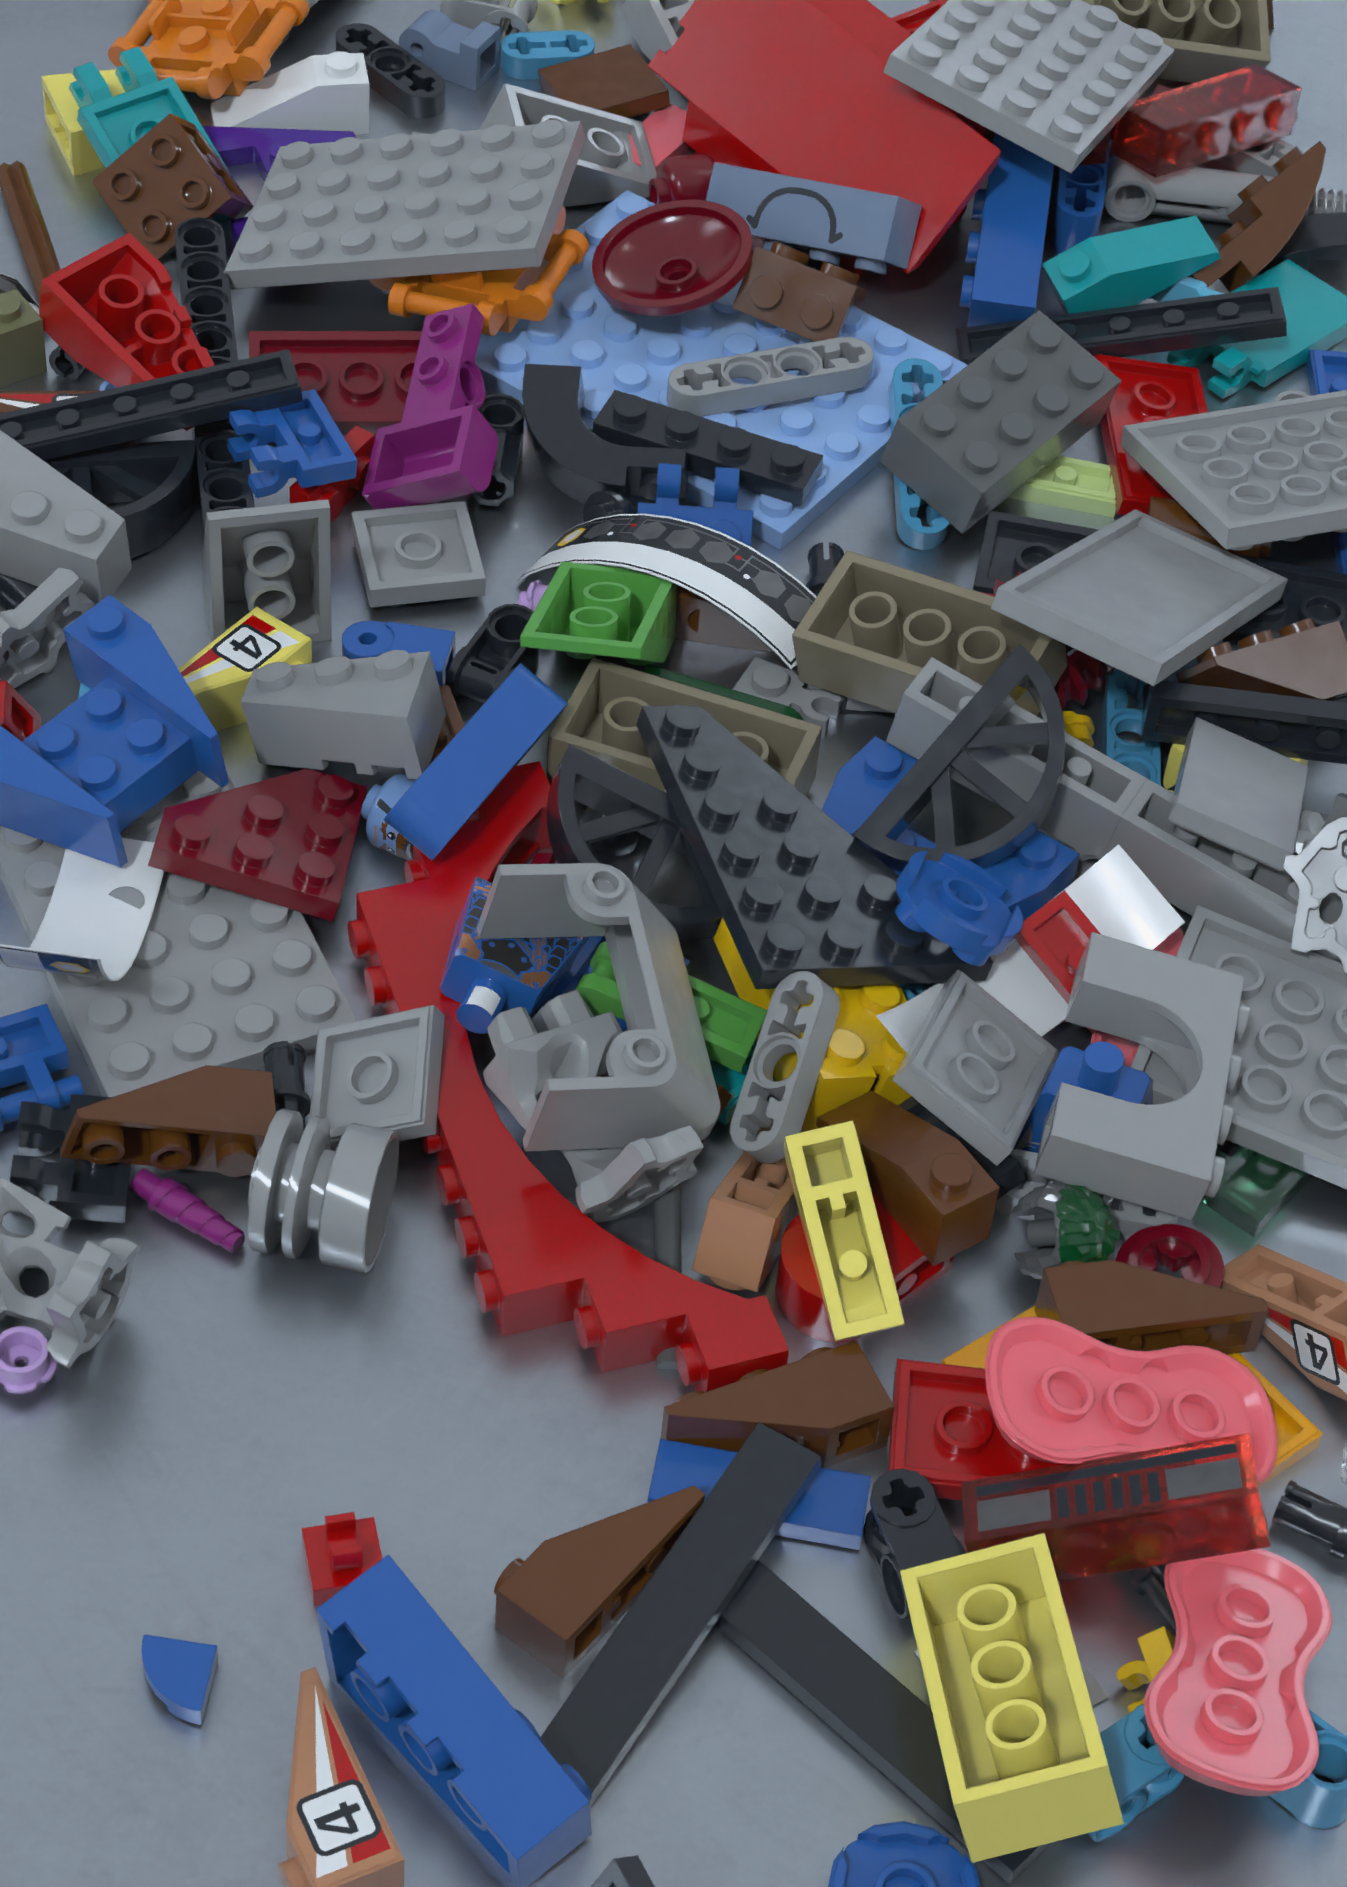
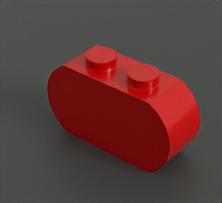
M873 1195L900 1305L903 1306L948 1272L952 1267L954 1256L933 1266ZM798 1214L788 1224L782 1235L775 1285L778 1306L784 1317L796 1329L812 1338L832 1343L856 1341L862 1336L835 1342Z

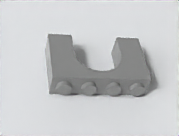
M1092 932L1075 971L1065 1021L1125 1038L1151 1049L1164 1059L1175 1072L1182 1087L1183 1097L1164 1104L1145 1105L1128 1102L1061 1082L1044 1122L1034 1174L1070 1185L1086 1186L1096 1193L1192 1220L1203 1196L1215 1197L1224 1172L1225 1158L1215 1156L1217 1144L1223 1145L1226 1140L1234 1111L1233 1106L1224 1104L1225 1093L1231 1094L1239 1075L1242 1056L1232 1053L1233 1044L1241 1041L1250 1012L1249 1005L1240 1003L1244 976Z

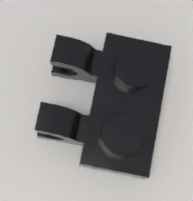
M71 1094L69 1109L51 1108L41 1103L21 1101L18 1120V1131H20L18 1155H13L10 1182L46 1203H49L50 1200L56 1201V1209L65 1213L71 1219L125 1223L132 1164H95L87 1160L62 1158V1163L46 1162L36 1158L51 1154L57 1147H62L77 1109L111 1097Z

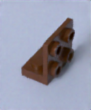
M171 113L93 179L94 187L127 233H131L160 262L176 250L175 230L181 222L197 217L212 219L218 213L238 219L242 218L253 208L252 203L193 123Z

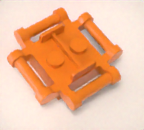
M148 0V6L125 37H118L108 49V57L116 67L122 66L119 59L120 52L139 46L154 68L158 81L173 77L181 91L196 92L199 97L204 99H219L222 95L240 96L250 81H260L265 76L271 66L270 58L291 28L300 25L306 18L310 10L309 4L306 0ZM151 35H153L154 39L151 41L148 47L144 46L148 39L151 37Z
M562 205L540 267L368 280L375 287L390 291L388 310L391 315L409 318L412 314L427 316L442 310H449L473 303L484 317L481 334L495 336L498 331L511 333L519 319L530 321L544 320L553 307L554 301L552 297L572 265H577L583 260L589 250V243L586 237L577 230L566 229L563 231L566 211Z

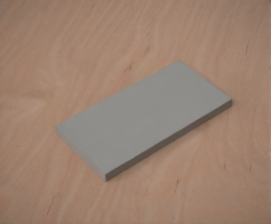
M1135 509L999 586L991 609L1155 686L1279 601L1288 579Z

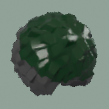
M1054 1181L1044 1186L1034 1187L1033 1191L1022 1197L1018 1201V1205L1014 1206L1009 1213L1010 1217L1035 1215V1220L1028 1222L1027 1239L1031 1247H1038L1037 1251L1014 1253L1016 1260L1019 1262L1020 1271L1024 1275L1032 1276L1034 1279H1042L1044 1268L1057 1267L1066 1262L1081 1261L1089 1263L1109 1260L1110 1254L1115 1253V1242L1120 1240V1230L1115 1228V1217L1111 1214L1109 1207L1104 1204L1103 1199L1096 1192L1091 1191L1086 1186Z

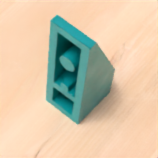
M1191 216L1089 237L1042 263V266L1065 314L1137 305L1221 259V256L1197 216Z

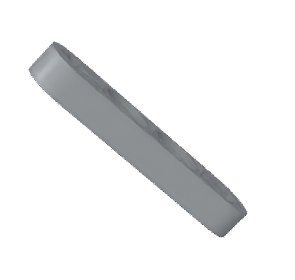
M838 337L683 364L674 368L669 374L667 404L669 407L703 417L855 390L864 387L871 378L874 358L873 349L861 339ZM799 369L809 374L796 376L788 374L784 370ZM747 378L757 383L743 385L733 382L732 379Z

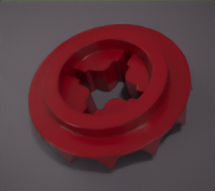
M1162 1224L1139 1230L1122 1244L1115 1259L1117 1262L1156 1272L1157 1259L1161 1266H1166L1171 1272L1181 1270V1278L1218 1288L1221 1287L1224 1278V1262L1217 1246L1203 1233L1178 1224Z

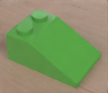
M562 561L520 635V647L566 652L568 656L576 659H592V657L595 658L597 656L623 658L625 662L638 666L651 665L655 662L664 663L676 638L677 584L628 568Z

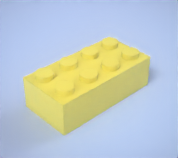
M1045 1533L901 1570V1578L952 1801L971 1862L974 1863L1124 1824Z

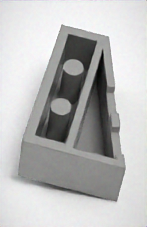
M0 430V574L39 587L55 570L64 568L72 570L83 581L78 591L88 596L95 604H98L108 595L113 596L132 569L125 519Z
M392 650L377 657L358 659L333 656L318 663L290 665L286 662L270 663L253 670L240 701L259 764L325 770L329 765L328 761L354 763L357 774L375 775L378 771V766L404 768L407 779L417 780L429 766L446 716L430 651L408 653L403 650Z

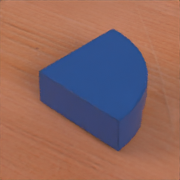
M144 1634L142 1640L143 1671L150 1687L159 1699L167 1705L168 1710L174 1716L202 1725L218 1662V1646Z

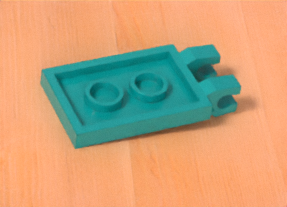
M139 46L120 52L119 59L122 66L116 68L115 74L125 93L112 97L106 81L93 62L74 68L73 75L76 81L70 83L69 90L80 108L78 109L77 121L105 168L170 113L193 123L226 167L174 78L169 77L158 81L154 68ZM218 213L211 220L220 224L233 218Z
M1287 259L1230 292L1278 287L1287 321V336L1170 351L1167 362L1172 365L1193 367L1203 362L1210 354H1213L1216 357L1212 367L1221 372V374L1209 379L1207 388L1223 399L1243 389L1251 380L1265 388L1306 363L1310 350L1326 351L1347 338V296Z

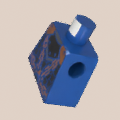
M477 876L457 920L439 988L445 996L461 1003L456 1012L459 1023L471 1032L484 1034L488 1033L487 1027L498 1014L517 1007L526 1008L532 1020L567 977L585 937L479 939L476 928L492 883Z

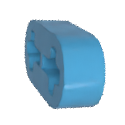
M572 30L513 33L501 41L500 68L504 74L514 79H539L538 69L594 54L595 42L588 34Z

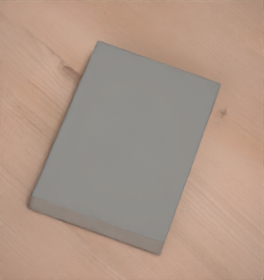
M1196 717L1187 735L1167 820L1276 870L1284 871L1283 866L1286 856L1294 854L1308 766Z
M957 970L942 987L892 1080L998 1166L1012 1152L1059 1052L965 973Z

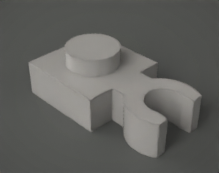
M754 657L733 688V690L795 709L800 713L803 721L822 726L821 738H825L827 735L829 717L837 719L840 715L842 697L837 693L825 689L807 690L808 684L800 681L799 673L758 657Z

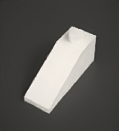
M338 51L329 55H312L246 86L240 96L227 95L211 103L213 126L353 131L355 135H369V79L364 54Z

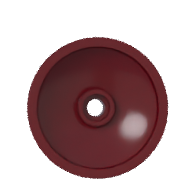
M704 200L665 202L640 210L615 225L602 238L594 252L592 272L600 294L619 309L648 317L683 315L718 301L738 284L751 265L754 243L747 222L729 207Z

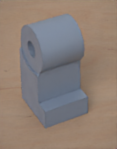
M428 10L400 35L399 46L440 75L444 80L477 92L499 70L501 27L482 21L473 30L452 22L447 15L440 11Z

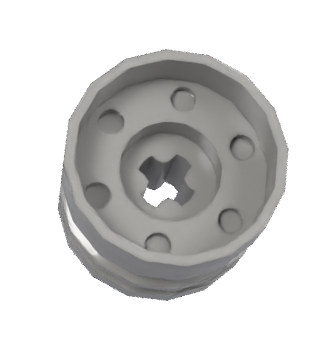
M288 1109L277 1111L269 1125L263 1145L258 1151L251 1174L248 1194V1244L251 1250L269 1254L275 1250L282 1237V1251L285 1257L297 1259L302 1255L313 1231L318 1232L319 1258L322 1265L365 1274L369 1272L378 1256L392 1206L399 1160V1137L397 1131L351 1123L347 1126L334 1151L330 1150V1127L326 1117L316 1115L310 1118L303 1132V1119L300 1112Z

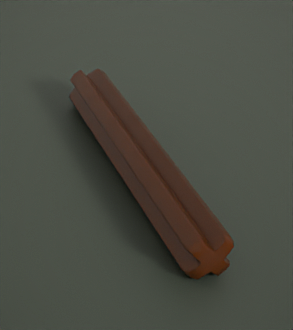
M15 161L11 165L4 162L0 165V188L40 303L41 280L61 270L25 165L19 161Z

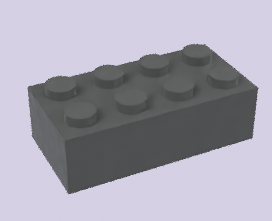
M1038 310L899 418L880 462L963 534L987 515L989 510H993L1100 423L1122 380Z

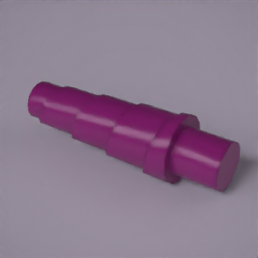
M147 1168L141 1169L133 1178L130 1190L148 1201V1209L150 1211L159 1213L174 1224H180L195 1235H201L216 1246H222L232 1254L236 1253L244 1244L245 1234L241 1229L225 1220L223 1215L207 1206L202 1199L189 1192L185 1186L173 1178L167 1177L163 1179Z

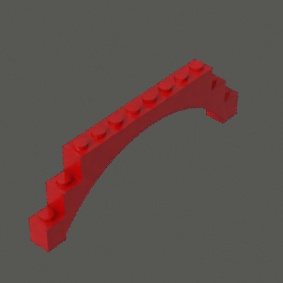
M540 761L514 766L433 861L413 845V859L407 860L404 863L406 883L356 893V920L348 921L347 924L352 953L355 959L365 958L368 966L364 970V977L372 1006L382 1005L385 1015L434 1005L445 1015L436 1134L420 1137L424 1152L426 1154L436 1153L440 1166L436 1167V1180L443 1204L445 1206L455 1205L459 1217L455 1219V1233L461 1255L464 1259L473 1257L478 1272L474 1273V1284L480 1308L483 1313L493 1311L502 1337L574 1320L582 1347L584 1349L593 1347L602 1373L656 1361L657 1356L661 1352L675 1347V1357L680 1377L686 1386L694 1384L696 1391L708 1392L737 1382L745 1374L757 1369L772 1370L787 1365L789 1349L766 1295L746 1299L696 1281L643 1255L601 1228L587 1215L582 1214L528 1160L500 1120L480 1080L466 1028L459 1023L456 1016L457 1009L461 1003L445 996L439 987L457 920L476 877L478 876L493 883L499 865L528 864L535 853L543 849L552 848L547 828V803L551 786Z

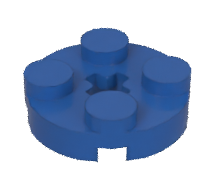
M928 851L915 853L896 882V892L901 900L895 911L898 919L911 930L921 933L928 932L941 942L951 946L954 953L970 965L983 966L990 956L1004 953L1020 931L1023 924V916L1018 904L1013 912L1010 913L1008 907L1001 900L1007 889L1000 881L980 866L955 854L944 852L937 862L924 860Z

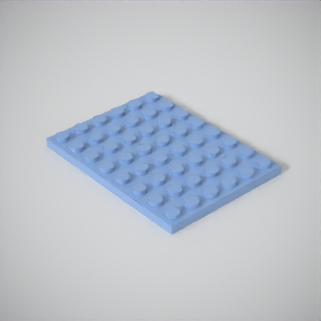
M626 190L575 229L586 237L589 243V250L583 260L577 265H572L552 297L554 301L553 307L545 319L542 321L519 319L511 333L498 331L495 336L481 334L475 363L483 376L485 389L494 394L512 396L518 399L522 405L525 364L581 366L585 394L583 421L592 431L594 420L614 390L637 395L643 399L668 406V377L670 372L677 366L815 341L733 309L732 306L743 278L730 292L718 301L683 315L648 317L627 312L609 303L600 294L594 281L592 272L594 252L602 238L615 225L640 210L656 205L644 197ZM852 305L840 337L861 339L873 349L874 358L871 378L864 387L703 416L706 419L741 428L760 436L824 455L822 472L802 506L738 487L736 509L754 510L752 535L781 551L880 463V459L891 436L889 390L894 369L899 363L913 358L927 360L938 368L943 380L951 379L964 369L967 364ZM799 369L784 370V372L796 376L809 374ZM747 378L732 379L733 382L743 385L757 383ZM910 382L913 386L914 396L912 403L920 402L923 391L919 389L918 383ZM688 471L686 499L701 507H713L714 479Z

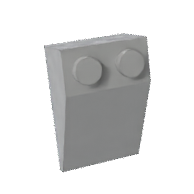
M504 83L480 129H486L497 124H505L510 127L536 125L546 120H558L560 122L581 121L586 139L562 204L564 207L610 202L626 190L642 197H649V181L656 178L657 172L642 122ZM629 133L641 163L640 167L633 162Z
M328 500L206 512L202 574L204 608L211 641L218 638L255 607L262 609L312 639V642L332 640L330 505Z

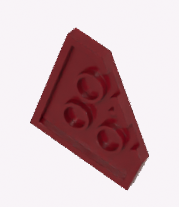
M307 768L165 807L148 866L333 922L340 904L367 786L350 782L341 776L328 775Z

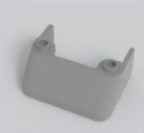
M602 863L499 865L476 928L478 938L605 936L628 1029L612 1041L608 1050L606 1066L609 1077L556 1078L546 1080L522 1140L525 1152L626 1147L630 1142L642 1138L649 1139L662 1136L689 1125L697 1133L700 1140H704L710 1134L720 1113V1099L679 938L674 926L623 872L613 866Z

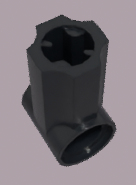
M491 394L485 396L483 405L477 409L495 430L498 437V447L488 488L470 495L477 500L479 505L499 506L503 500L513 497L518 463L523 456L524 408L522 403L512 396Z

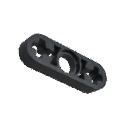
M352 23L338 29L336 32V52L364 54L369 87L408 116L426 119L442 113L445 108V81L440 75L371 25ZM384 69H394V70H399V71L386 72V71H382V70H384Z

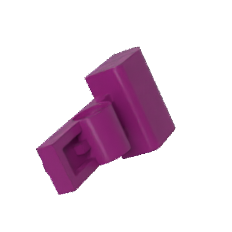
M473 303L425 316L402 421L398 424L378 428L362 492V496L374 510L432 504L484 491L490 484L498 447V437L495 430L477 409L483 405L485 400L483 376L475 363L484 317Z

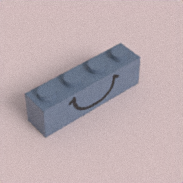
M714 162L706 201L729 207L742 216L751 230L752 239L764 241L763 249L770 251L773 241L793 249L797 247L810 250V260L822 263L825 261L837 266L840 264L841 256L856 259L854 268L882 275L886 274L888 265L904 269L908 268L922 205L899 196Z

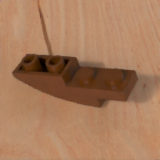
M1321 141L1317 142L1305 153H1302L1296 146L1272 165L1278 174L1268 182L1263 175H1260L1237 194L1243 203L1227 216L1234 225L1215 239L1221 247L1218 250L1221 259L1188 277L1205 282L1207 288L1219 279L1226 289L1232 292L1255 277L1273 260L1300 224L1314 196L1326 153V148Z

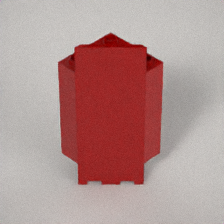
M695 0L678 23L685 30L675 44L665 52L659 49L647 65V67L689 99L682 140L696 152L709 154L716 163L899 196L922 205L908 268H901L907 274L919 268L948 228L962 218L966 211L967 203L996 167L1002 151L983 137L986 127L883 73L890 54L912 34L867 0ZM841 256L840 268L857 275L865 272L854 268L856 259Z

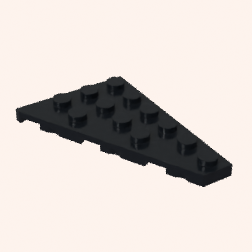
M642 706L636 726L755 989H776L784 978L798 971L811 972L830 987L946 983L957 970L965 973L973 981H986L994 963L991 956L983 966L970 965L961 960L954 953L951 946L941 942L928 932H917L905 926L895 913L897 906L901 902L896 892V882L899 876L701 706Z

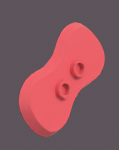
M1044 1317L1018 1318L1004 1323L994 1332L988 1344L985 1360L986 1388L996 1425L1002 1436L1011 1446L1031 1458L1047 1463L1062 1464L1085 1463L1112 1457L1137 1460L1236 1443L1238 1453L1155 1467L1165 1471L1167 1469L1238 1458L1243 1487L1224 1491L1250 1489L1261 1484L1272 1472L1277 1454V1433L1275 1418L1268 1396L1258 1378L1246 1366L1218 1350L1195 1345H1182L1154 1351L1122 1349L1094 1339L1065 1323Z
M1197 1539L1187 1542L1174 1551L1167 1561L1164 1570L1165 1589L1176 1622V1639L1170 1658L1150 1682L1144 1698V1713L1153 1741L1160 1755L1174 1769L1195 1781L1223 1791L1258 1797L1271 1796L1298 1786L1310 1776L1319 1757L1318 1736L1306 1703L1304 1683L1309 1663L1327 1640L1331 1630L1332 1611L1328 1598L1318 1582L1307 1571L1295 1563L1267 1550L1222 1539Z

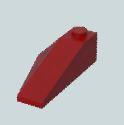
M131 233L121 236L41 280L39 316L43 319L44 331L74 361L116 387L215 366L207 349L200 346L191 328L192 319L186 307L180 306L172 291V280L165 266ZM193 427L185 428L184 430L188 431Z

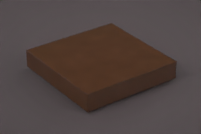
M631 44L538 69L539 85L547 95L622 117L631 118L670 106L669 90L657 75L647 67L648 64Z

